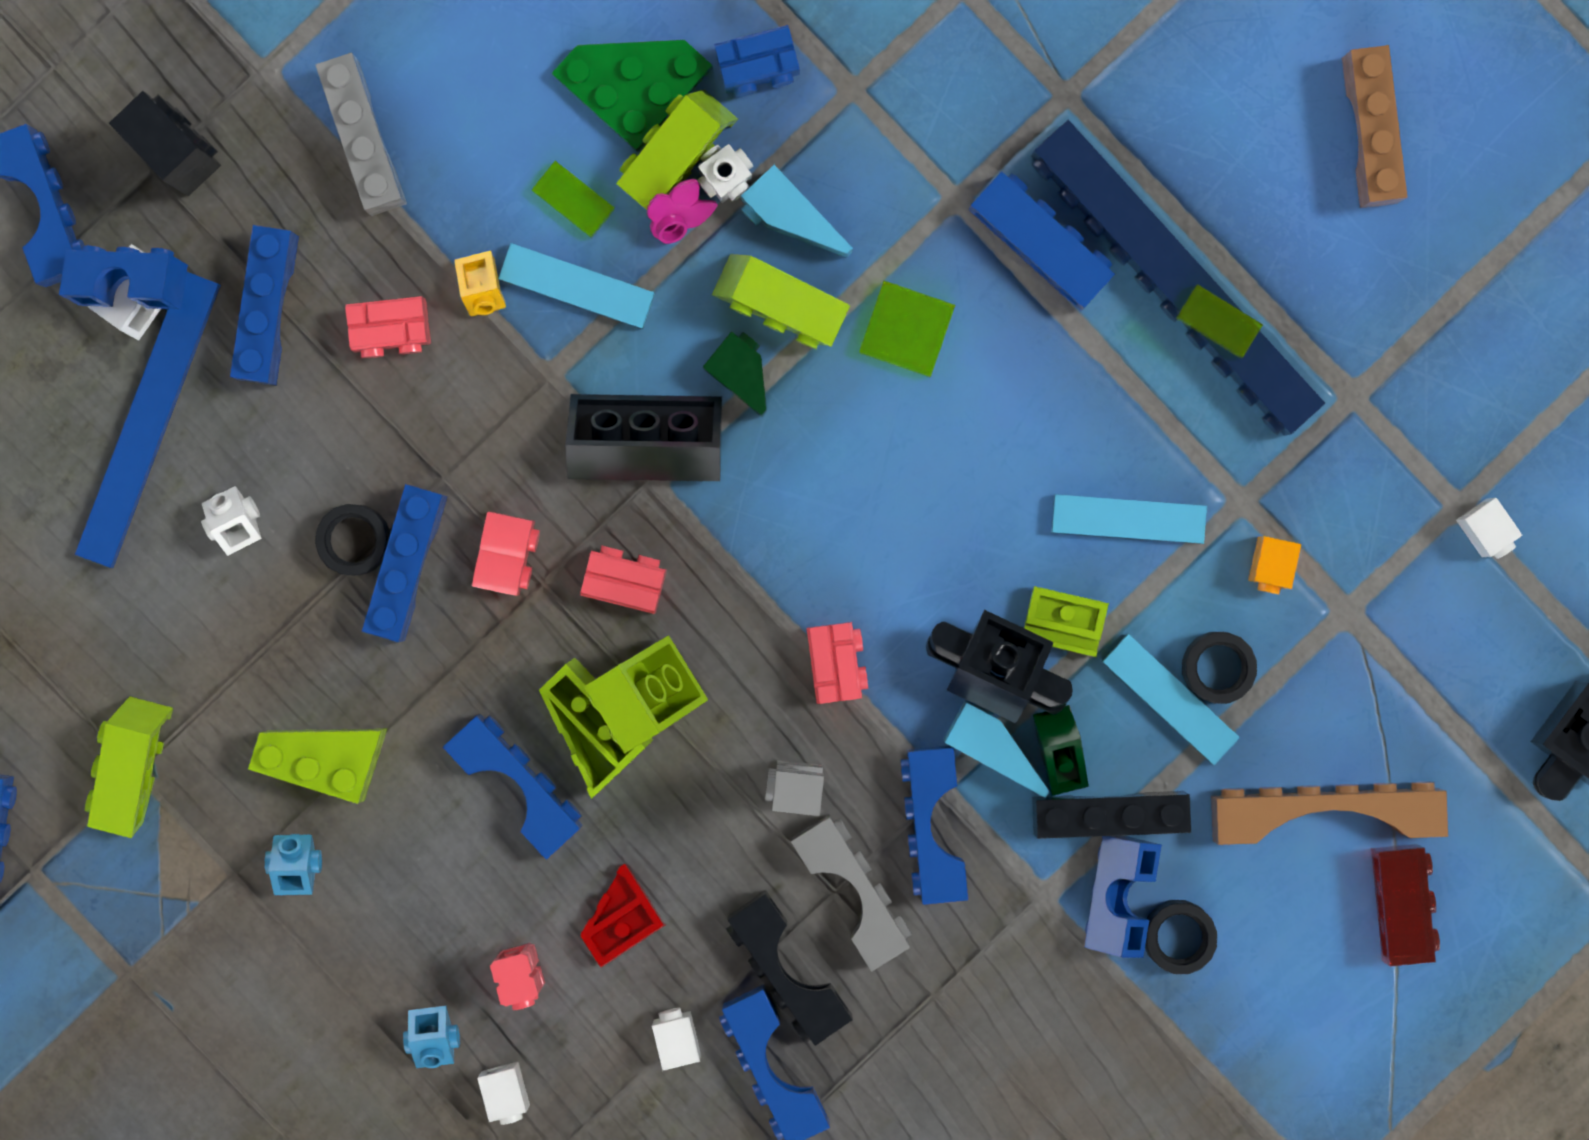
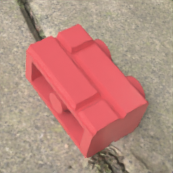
M422 296L346 304L345 306L350 350L355 353L361 352V358L383 357L384 349L399 348V354L422 352L421 345L431 344L427 302Z
M603 545L600 552L591 551L580 592L581 596L656 614L667 569L659 568L661 560L638 555L637 562L623 559L624 551Z
M852 622L808 627L807 636L816 703L824 704L862 698L861 690L868 689L866 667H858L856 652L863 651L861 629H853Z
M528 943L503 950L490 964L494 982L499 983L496 990L500 1005H505V1007L512 1005L513 1011L534 1005V1000L539 998L538 994L545 984L541 966H536L539 959L534 944Z

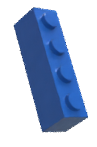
M1001 171L971 204L969 211L1081 312L1115 275L1110 270L1113 264L1098 250H1095L1093 253L1090 252L1082 244L1084 241L1083 236L1072 226L1067 224L1064 228L1053 218L1056 212L1041 199L1035 202L1027 195L1025 191L1028 187L1016 175L1011 173L1009 176H1006Z

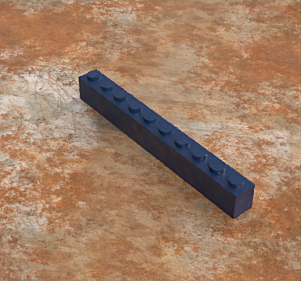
M1069 119L1033 151L1031 157L1035 162L1032 163V166L1037 173L1046 181L1051 178L1060 187L1058 195L1071 209L1076 206L1086 216L1083 222L1096 237L1102 234L1112 245L1109 251L1114 258L1122 265L1128 263L1137 272V275L1134 276L1137 283L1149 294L1154 291L1163 301L1160 304L1163 312L1174 322L1179 319L1188 329L1185 334L1190 342L1199 350L1205 348L1214 357L1211 361L1213 367L1224 378H1227L1229 375L1240 386L1236 390L1237 393L1248 405L1253 406L1256 404L1265 414L1262 420L1272 432L1277 435L1280 432L1284 436L1291 435L1326 404Z

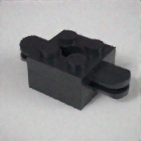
M985 609L971 634L947 622H941L934 627L926 642V651L929 656L956 668L947 691L1014 723L1018 721L1028 703L1056 715L1064 709L1072 696L1073 688L1069 680L1043 668L1054 642ZM991 670H992L994 673H996V674H998V675H1001V676H1005V677L996 676L995 674H993V673L991 672Z
M1574 682L1530 741L1549 755L1533 778L1535 790L1540 796L1554 801L1564 800L1580 779L1589 785V683Z

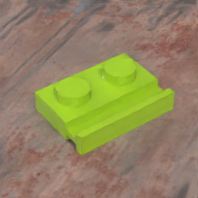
M1033 586L1024 628L1054 642L1052 647L1096 657L1109 603Z

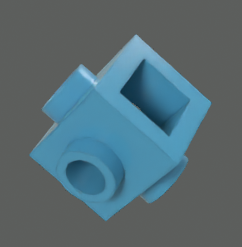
M274 835L272 850L265 853V872L270 876L274 895H312L315 873H321L322 853L321 850H315L312 835Z
M446 1006L408 1010V1031L403 1032L405 1053L412 1054L416 1068H436L441 1065L454 1064V1048L460 1047V1033L458 1025L451 1024Z

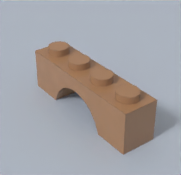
M1389 45L1352 49L1342 58L1346 96L1352 103L1357 124L1358 162L1356 180L1360 208L1398 204L1408 197Z

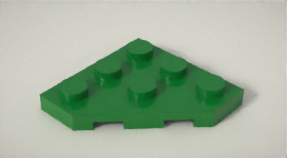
M685 40L577 45L552 72V75L637 152L645 144L642 140L650 129L656 124L661 126L670 116L666 113V109L672 101L680 94L683 97L690 94L713 69V65Z

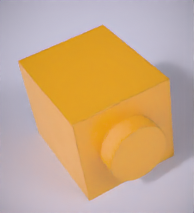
M1258 536L1248 581L1258 583V591L1280 595L1281 588L1292 589L1301 544Z

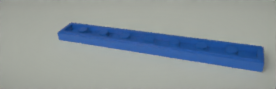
M187 272L181 310H167L75 555L106 567L114 568L221 287L220 284Z

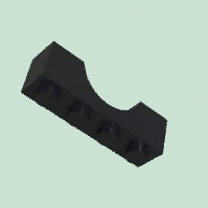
M1185 791L1145 792L1123 796L1061 795L1046 796V798L1043 796L1032 797L1033 830L1037 839L1191 833L1190 794Z
M766 890L728 915L730 926L726 928L727 932L738 947L744 944L749 950L752 957L748 959V962L760 979L766 975L774 986L770 990L772 997L782 1010L786 1007L790 1009L796 1018L791 1023L803 1041L810 1038L816 1046L853 1020L852 1013L831 983L822 985L804 984L792 978L784 970L778 957L777 947L779 939L787 927V919Z

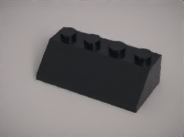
M571 394L565 444L567 478L585 480L720 481L722 396Z

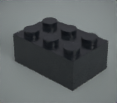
M142 91L109 122L116 132L164 182L187 196H190L221 166L213 157L218 153L216 148L203 135H200L195 129L190 127L192 123L176 107L174 108L159 94L152 98Z

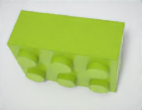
M669 635L584 686L592 706L599 711L609 727L612 739L620 745L624 754L662 732L708 701V698Z

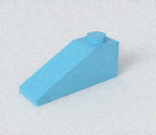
M775 165L741 195V201L745 204L741 211L755 226L762 222L767 229L845 258L852 253L853 248Z
M964 701L943 741L1046 798L1049 790L1002 722L993 716V712L974 703L972 705Z

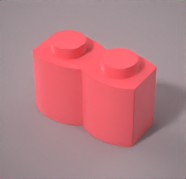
M491 511L487 512L472 587L514 596L520 595L521 588L528 589L532 567L526 566L529 551L536 552L540 536V530L534 529L535 521Z

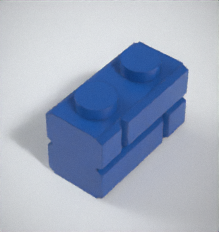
M788 25L714 44L726 94L734 92L735 97L748 96L757 92L756 86L771 82L772 88L782 87L793 83V77L800 75L799 64Z

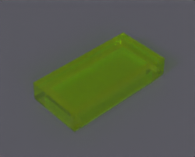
M556 160L532 189L537 196L591 239L615 210L611 204Z
M1198 284L1194 287L1176 317L1177 320L1239 358L1244 357L1263 326L1260 322Z

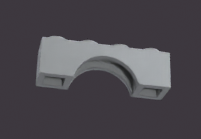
M351 52L315 64L364 210L373 216L406 205L407 202L396 169L389 157L371 104V95L359 60Z
M777 760V769L769 768L765 797L766 801H773L772 811L820 816L824 783L823 765Z
M830 814L791 837V843L810 874L823 872L837 874L847 879L858 891L862 901V911L859 922L851 933V940L872 972L908 950L910 944L906 938L911 936L912 933L901 915L894 919L888 910L887 905L892 903L881 883L874 886L866 873L872 869L862 852L858 851L854 854L846 841L851 839L852 836L843 821L839 818L834 822Z

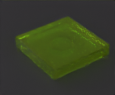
M883 281L859 354L930 378L955 305Z

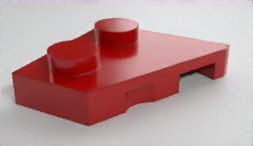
M627 864L619 867L611 886L602 896L597 905V910L592 918L588 920L580 934L600 967L609 964L666 926Z

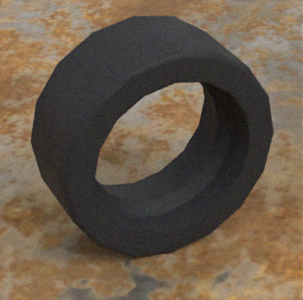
M345 504L333 508L323 516L316 529L315 545L320 559L329 569L341 575L360 576L373 572L382 564L390 531L386 521L377 511L365 505ZM351 517L360 518L368 522L376 537L372 553L366 559L355 563L346 562L339 558L333 551L331 544V535L335 526L342 520Z
M1208 632L1197 637L1187 647L1182 659V676L1187 687L1198 698L1214 704H1227L1242 698L1252 688L1257 676V660L1252 648L1241 637L1229 632ZM1214 645H1224L1232 648L1238 654L1241 661L1239 679L1233 686L1224 690H1214L1207 687L1200 680L1197 673V662L1200 655L1207 648Z
M1170 900L1158 905L1148 915L1149 926L1145 949L1149 957L1161 969L1172 974H1191L1201 970L1212 959L1217 948V930L1212 918L1201 907L1187 900ZM1174 915H1186L1193 918L1199 924L1202 931V942L1199 949L1192 956L1185 959H1174L1167 956L1158 944V931L1161 924L1167 918Z

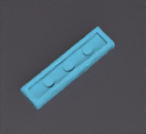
M510 243L498 278L509 284L643 329L655 296V293L513 243Z
M1055 494L1051 533L1204 544L1207 506Z
M1126 634L1101 661L1212 765H1215L1240 738L1129 634Z

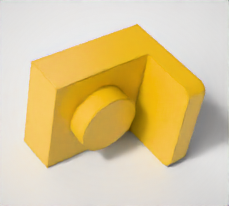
M491 250L454 260L460 297L470 316L488 315L506 307L505 299L499 286L495 258Z

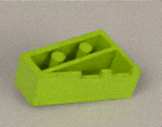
M705 89L687 94L685 97L681 94L678 95L666 109V113L670 116L661 127L658 124L654 125L643 138L642 142L646 144L644 149L638 156L635 153L629 156L619 169L623 175L616 184L646 210L656 194L663 193L669 195L673 187L685 181L700 158L715 146L713 142L725 127L729 126L731 128L738 120L734 114Z
M730 254L712 293L713 296L730 303L729 308L747 317H751L754 314L765 319L763 325L784 334L786 329L797 334L796 341L817 350L818 345L832 347L850 308L849 304L751 255Z
M573 658L539 689V692L559 733H562L572 755L570 756L575 766H578L587 785L586 789L592 799L639 755L653 739H648L624 754L620 745L612 739L609 727L599 711L592 706L589 695L584 688L585 685L594 681L595 678L576 658Z
M129 696L108 721L102 722L97 735V743L102 744L100 755L96 756L91 769V777L96 778L94 790H90L85 803V811L89 812L87 827L132 838L142 826L155 777L152 776L156 753L161 754L164 742L158 741L160 728L167 719H171L173 707Z
M388 728L263 731L258 735L248 770L359 804L366 799Z

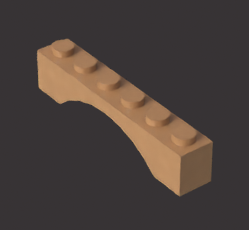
M1430 781L1411 782V789H1397V783H1374L1373 790L1359 791L1358 784L1335 785V791L1321 792L1320 786L1316 785L1297 786V793H1282V787H1260L1259 794L1244 795L1243 788L1221 789V795L1211 796L1213 842L1218 845L1257 844L1268 833L1289 820L1309 813L1330 810L1353 811L1373 816L1409 838L1448 837L1447 791L1435 788V782Z

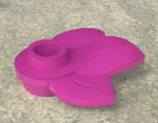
M696 179L680 182L672 188L669 195L663 193L656 194L650 201L647 208V215L652 220L650 230L653 236L661 242L671 244L681 240L686 235L688 228L700 226L717 208L718 204L716 201L698 199L700 187Z

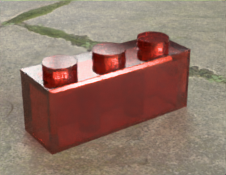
M1418 844L1371 848L1382 962L1390 967L1436 962L1435 952L1440 950V938L1438 930L1432 927L1431 914L1436 913V898L1432 890L1429 891L1428 876H1431L1433 873L1430 853H1425V848Z

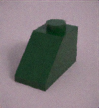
M731 331L703 365V369L763 417L767 412L762 358L756 352L760 345L744 332L738 337Z
M1070 705L1065 706L1056 715L1047 711L1033 714L1037 741L1052 796L1089 787L1081 736Z

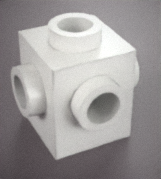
M729 144L722 149L719 145H716L700 158L703 163L698 166L702 177L697 181L710 198L716 195L721 203H724L729 198L733 202L750 188L748 184L752 182V174L749 170L754 166L741 148L734 151ZM724 164L732 167V173L728 177H722L717 172Z
M236 486L218 493L202 503L206 519L201 521L202 526L210 540H216L227 556L262 539L256 522V518L260 517L259 510L250 496L244 498Z

